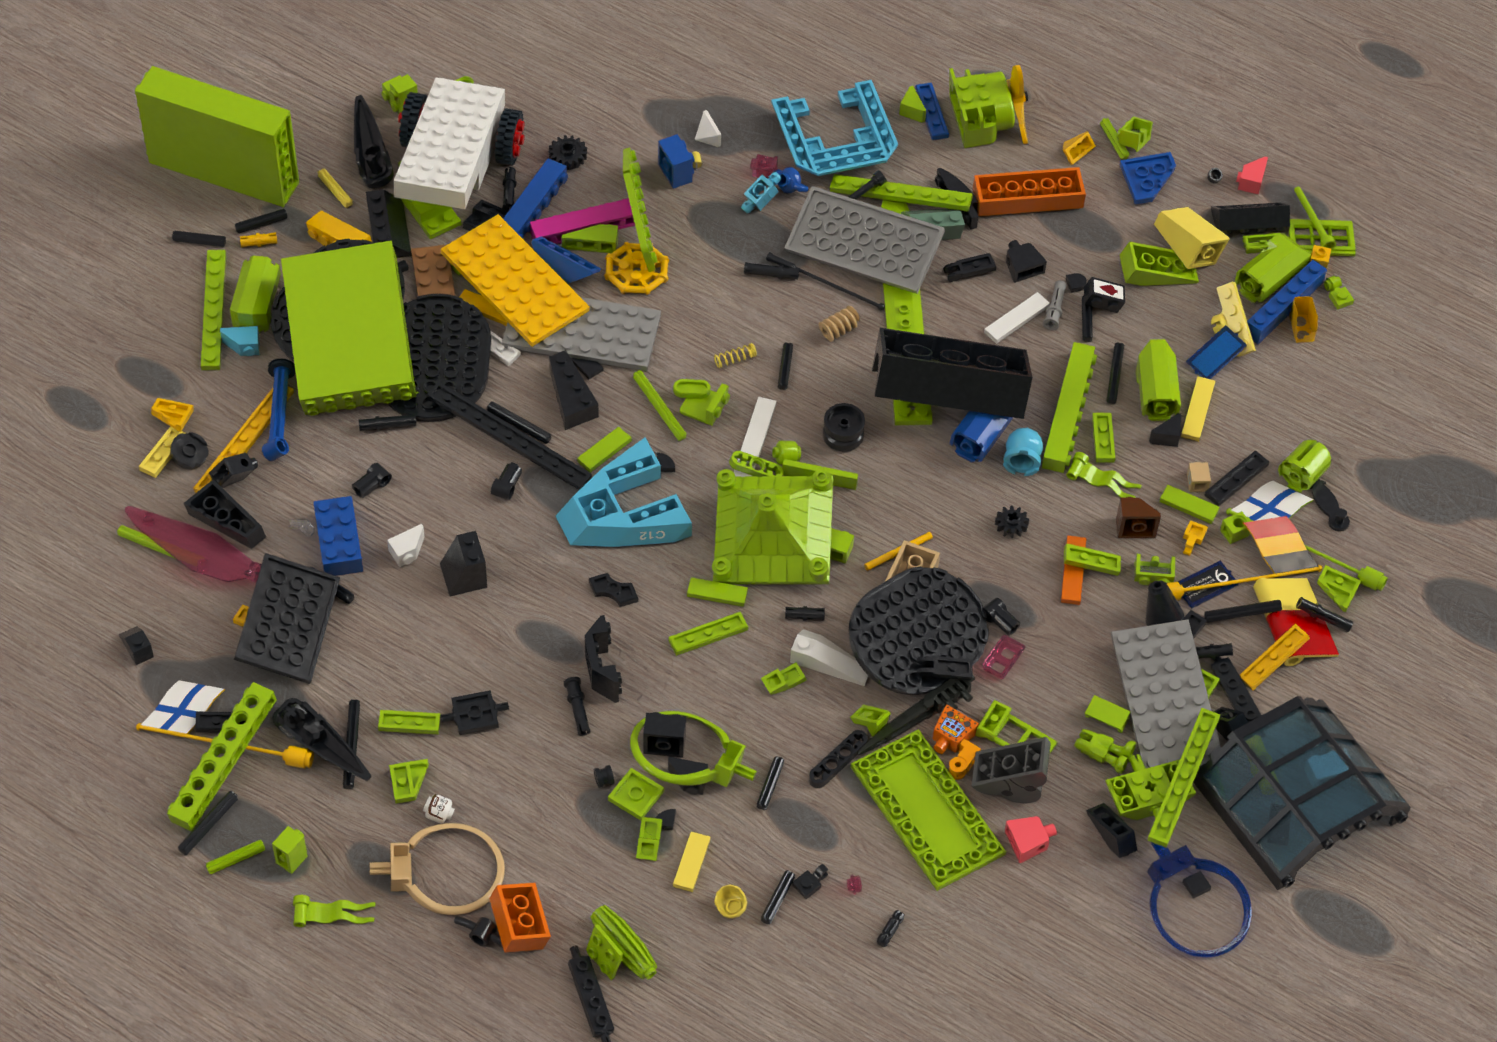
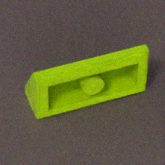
M994 700L978 725L975 736L994 739L1012 708Z

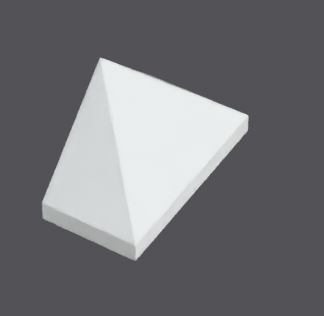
M705 110L695 140L720 147L721 133L708 111Z

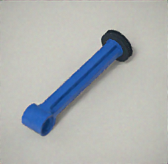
M283 358L274 359L268 365V373L274 377L269 439L262 446V453L269 461H274L286 455L289 451L288 443L284 439L288 379L292 378L296 372L295 364Z

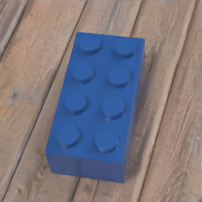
M352 496L313 501L324 572L334 576L363 572Z

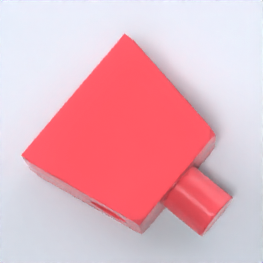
M1037 816L1006 821L1005 833L1019 863L1046 851L1049 845V837L1057 835L1053 823L1043 826L1040 818Z

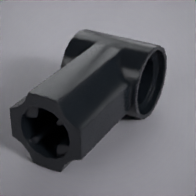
M513 462L507 464L499 479L496 478L494 480L491 494L510 500L514 494L515 485L522 474V468Z
M374 463L368 468L367 473L352 484V489L356 495L364 498L378 486H386L391 481L392 475L379 463Z
M995 598L983 607L987 615L986 621L994 622L1007 635H1012L1020 627V622L1007 611L1006 605L1001 599Z

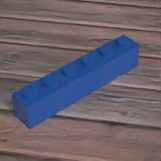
M548 158L503 218L522 239H524L527 232H530V222L540 218L544 208L549 206L552 197L557 195L560 186L566 183L568 179L567 166Z
M1312 260L1247 321L1253 342L1258 345L1289 316L1294 297L1310 296L1324 283L1327 272L1325 267Z

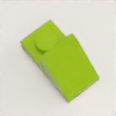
M862 705L850 718L853 723L866 726L873 737L887 725L891 713L889 710Z

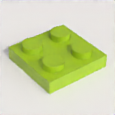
M630 768L609 794L608 801L637 819L642 820V816L645 817L664 793V787Z

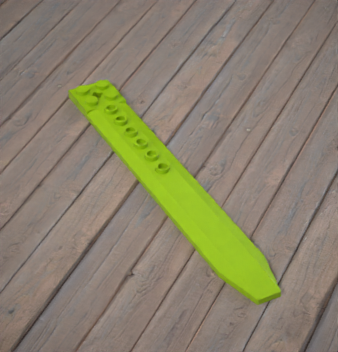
M883 199L881 208L899 214L902 211H910L905 202ZM883 283L886 328L924 334L920 290L916 294ZM893 399L895 426L932 425L931 405ZM909 406H915V410H911Z

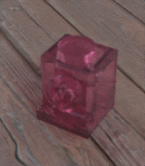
M757 154L756 159L752 158L750 168L753 169L752 176L759 178L761 175H764L768 179V176L778 168V156L773 158Z

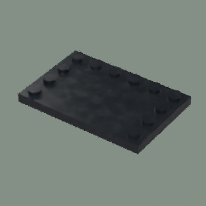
M265 553L234 660L310 684L340 577Z

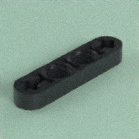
M855 730L810 771V785L814 788L824 787L858 755V750L867 743V734L862 730ZM855 738H856L857 740H859V739L861 738V739H862V742H861V741H858V742L855 743ZM847 749L851 754L849 756H842L840 751ZM834 762L837 764V767L829 769L826 764ZM822 774V779H821V780H820V779H817V780L814 779L815 776H816V777H819V776Z

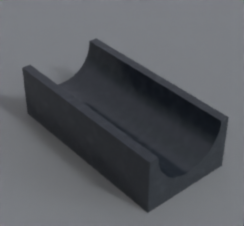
M887 328L879 329L872 371L878 372L875 397L1024 419L1033 378L1027 350Z

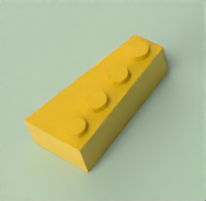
M322 210L306 222L309 236L323 246L335 243L341 239H363L372 242L370 235Z

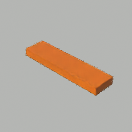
M1067 535L1066 544L1086 548V538ZM1064 564L1061 603L1080 605L1084 568Z

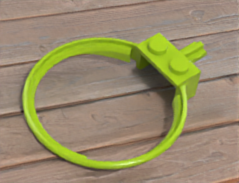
M680 711L658 712L666 715L678 714L686 716L706 725L716 733L725 749V753L722 754L713 770L708 768L686 775L664 772L648 762L639 749L638 735L645 725V718L637 723L632 731L630 747L635 760L649 774L665 782L688 786L713 781L727 787L734 774L753 781L757 773L756 770L741 764L746 748L745 745L730 740L724 730L699 716Z

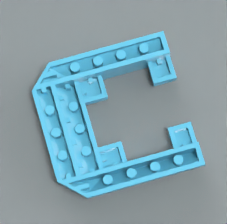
M872 80L855 83V88L838 91V98L842 108L858 106L866 127L853 129V135L857 143L827 149L824 148L820 136L804 138L797 117L809 115L810 110L805 98L789 100L787 96L771 100L796 167L814 175L822 176L886 163L898 146Z

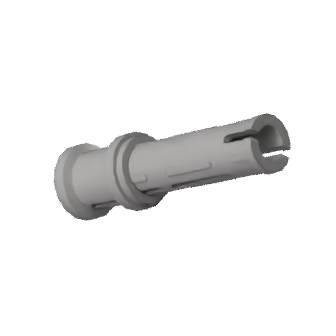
M1061 280L1055 282L1051 304L1046 309L1047 316L1043 321V326L1049 330L1058 329V320L1062 316L1061 304L1067 285Z

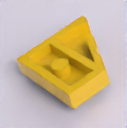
M157 398L151 407V414L180 432L194 412V405Z

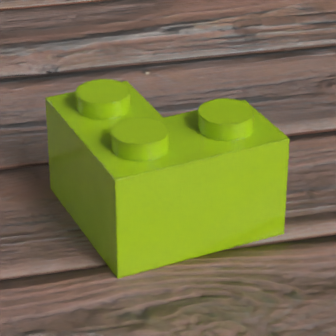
M408 74L403 77L399 75L382 83L381 95L383 99L388 101L392 110L398 114L403 111V104L409 92L418 93L417 84Z

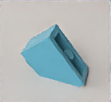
M258 326L220 328L222 343L240 356L259 355Z

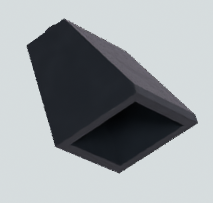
M476 531L456 535L440 562L450 597L487 588L486 561Z

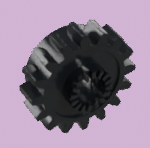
M564 135V139L557 137V142L552 141V145H549V158L566 165L567 170L579 168L581 164H584V160H587V147H585V142H580V138L575 140L573 135L570 138Z

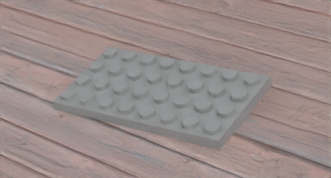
M812 186L784 249L787 252L918 294L945 229L944 227Z
M582 298L590 306V311L535 346L531 347L509 323H507L502 340L504 348L510 346L521 351L551 356L566 350L568 355L573 358L647 371L661 318V310Z
M1189 619L1111 632L1136 743L1145 768L1181 759L1201 708L1211 711ZM1216 728L1201 765L1210 759L1208 755L1220 745ZM1224 758L1216 766L1224 765Z

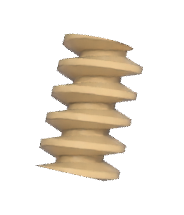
M847 306L845 309L840 310V312L829 316L828 319L819 322L820 331L832 342L834 337L838 339L840 334L845 335L846 331L850 332L852 328H857V322L860 319L859 314L852 306Z

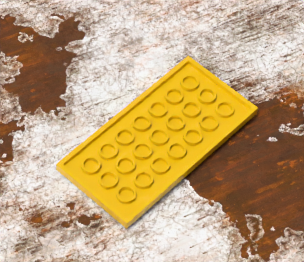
M499 214L441 248V254L531 347L590 311V306Z

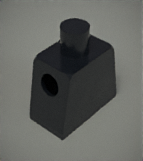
M1013 240L1008 244L1010 249L1007 250L1006 263L1014 283L1045 273L1047 261L1031 243L1020 245L1017 240Z
M247 453L224 458L209 472L212 480L214 479L223 488L244 480L258 467V462L255 458H249Z

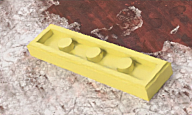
M1197 376L1181 437L1199 442L1215 380Z

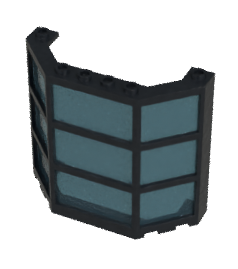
M1296 696L1232 731L1227 736L1229 741L1223 747L1218 745L1208 755L1210 759L1205 764L1200 765L1193 782L1277 890L1283 887H1290L1295 882L1297 871L1322 849L1327 850L1331 848L1336 841L1347 839L1352 832L1363 830L1368 823L1372 821L1377 822L1383 816H1391L1390 826L1396 823L1401 824L1407 820L1411 808L1322 699L1315 701L1314 698L1306 697L1303 699L1301 696Z

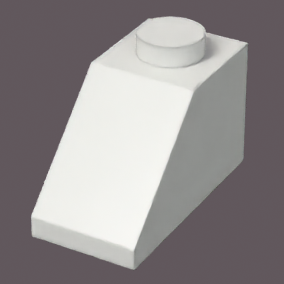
M420 524L387 540L388 551L399 567L408 565L417 559L424 540L423 525Z

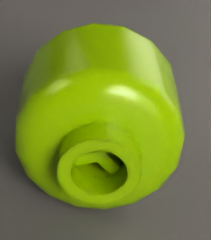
M781 440L776 444V447H773L772 457L776 459L779 465H783L784 459L799 461L801 458V447L795 441Z

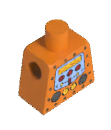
M946 705L933 731L932 739L936 741V744L933 746L934 750L939 754H943L946 749L954 753L958 752L960 743L964 738L970 741L975 737L979 723Z

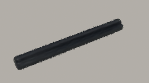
M352 699L349 701L346 743L356 754L360 701ZM346 771L343 772V788L353 789L355 776Z

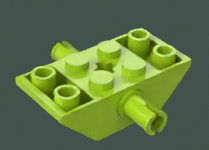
M1136 754L1137 759L1135 755L1128 759L1134 772L1107 779L1105 783L1120 816L1133 820H1140L1150 816H1154L1156 819L1180 759L1145 768L1141 755ZM1193 785L1186 801L1196 795Z

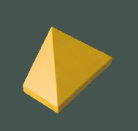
M1086 131L1065 141L1063 151L1070 165H1073L1096 147L1089 132Z

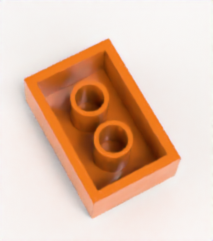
M536 883L497 885L489 899L504 953L543 950L551 935Z

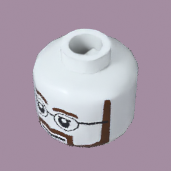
M434 794L432 797H428L423 811L427 819L442 824L446 819H451L455 809L451 807V799Z

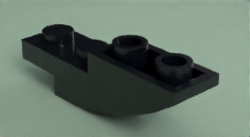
M942 168L937 169L935 177L937 187L944 190L972 193L956 176ZM973 193L969 211H961L964 223L968 224L970 230L977 228L979 217L977 214L978 201Z

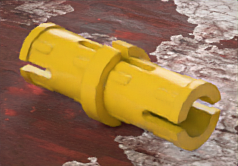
M276 232L240 236L241 248L278 244Z

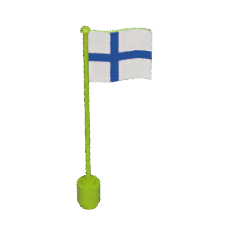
M1270 481L1261 486L1240 505L1233 509L1228 508L1226 513L1227 515H1234L1242 511L1251 521L1287 516L1290 519L1299 509L1313 502L1314 499L1275 481ZM1305 545L1308 551L1357 573V578L1361 580L1360 584L1375 591H1382L1388 580L1384 573L1366 566L1365 569L1357 570Z

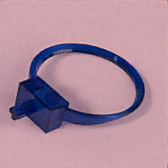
M1151 842L1160 859L1153 862L1147 870V873L1154 882L1150 893L1149 907L1152 919L1161 935L1178 950L1197 957H1215L1230 952L1237 947L1247 935L1252 920L1251 900L1241 880L1231 870L1217 862L1195 858L1186 845L1171 853L1168 847L1166 848ZM1191 866H1195L1197 870L1213 872L1226 878L1236 888L1243 903L1244 918L1237 936L1227 945L1213 950H1193L1176 942L1163 928L1157 912V898L1162 887L1159 884L1161 880L1164 881Z

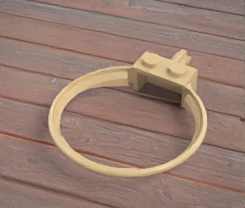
M458 823L438 824L424 828L414 834L408 843H390V862L370 863V875L391 874V892L406 891L422 907L443 915L468 914L485 906L490 902L489 898L495 887L502 885L505 871L503 856L496 843L479 829ZM458 828L468 830L483 838L493 851L497 862V875L490 890L473 903L462 906H446L431 900L415 884L412 885L411 853L409 851L414 849L420 840L427 835L442 829Z

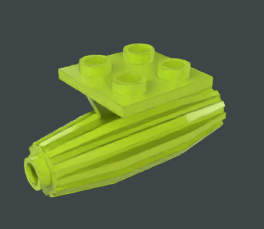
M603 905L597 908L590 916L594 928L586 948L588 956L597 963L601 971L610 980L615 978L621 962L639 978L651 979L657 973V964L643 941L626 921L608 906Z

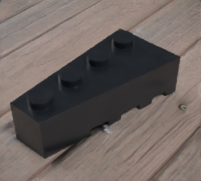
M564 350L549 356V371L563 419L564 429L567 430L598 418V402L567 351Z
M214 479L184 502L190 516L250 549L266 538L262 526Z

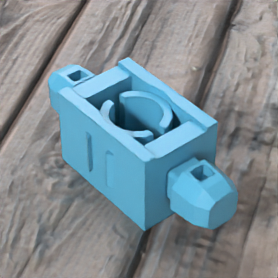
M777 172L769 175L768 179L761 175L747 189L744 195L748 200H745L741 206L744 212L750 213L754 206L761 211L779 192L775 184L777 185L780 182L781 176Z

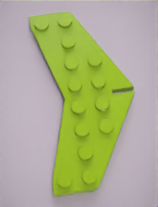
M629 147L623 149V176L641 251L648 271L652 272L656 271L655 263L658 261L656 253L652 252L653 245L649 239L651 234L649 227H647L649 222L647 215L644 214L646 206L644 201H642L644 195L642 188H640L642 183L639 176L641 167L639 162H635L637 160L635 150H631Z

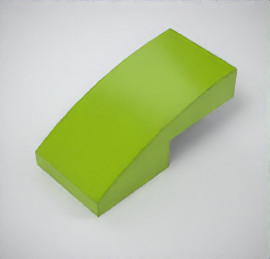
M797 662L781 671L776 669L761 678L770 695L783 692L807 681Z
M642 816L636 858L657 861L663 819Z

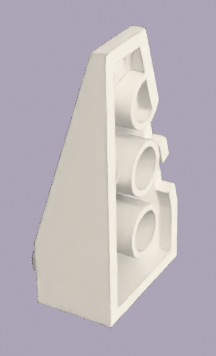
M804 629L797 634L791 648L790 663L794 664L797 662L800 666L865 686L868 675L860 667L855 657L820 634Z

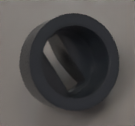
M1212 168L1207 175L1208 181L1211 183H1217L1223 177L1222 171L1218 168Z

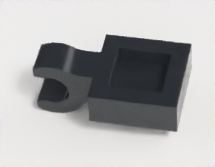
M821 864L813 874L807 870L792 882V886L807 899L821 888L820 881L828 876V868Z

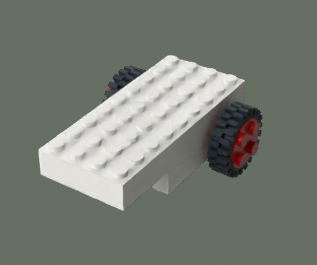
M436 77L428 96L409 92L403 104V111L399 113L398 123H401L399 128L400 145L407 147L394 178V197L466 209L472 190L480 189L494 149L496 163L513 166L520 155V145L524 144L525 135H523L525 121L522 111L504 109L505 89Z

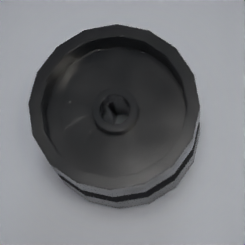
M848 403L835 404L826 411L823 424L824 442L830 448L842 452L852 451L859 447L864 437V413L858 407Z

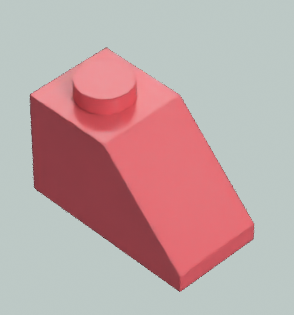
M1262 157L1244 165L1242 172H1238L1236 182H1239L1238 190L1259 194L1268 157Z

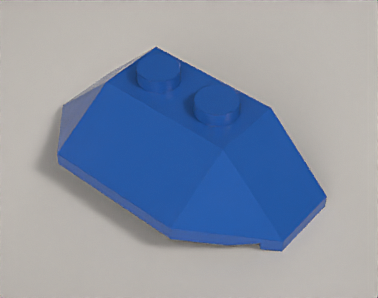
M542 236L532 239L531 243L534 251L566 283H572L598 273L601 268L550 242Z

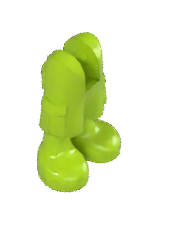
M1082 729L1079 734L1081 738L1076 739L1074 746L1081 753L1089 755L1090 758L1101 764L1106 761L1114 767L1117 773L1122 774L1127 767L1128 759L1134 753L1136 742L1131 740L1125 746H1119L1114 744V738ZM1111 752V753L1117 755L1118 757H1115V756L1110 755V754H1108V753Z

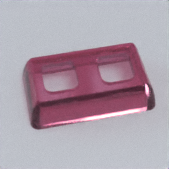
M1003 635L983 662V669L1000 679H1004L1025 650V645L1007 635ZM1005 648L1015 653L1012 659H1007L1001 655ZM995 662L1005 666L1002 673L991 668Z

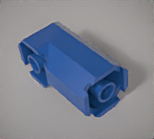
M969 411L952 433L950 445H955L957 455L969 462H974L976 459H979L978 462H981L1012 421L1013 417Z

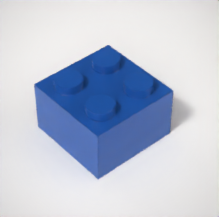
M678 134L659 140L658 165L672 188L691 183L694 174V156L691 152H688L685 141L681 140Z

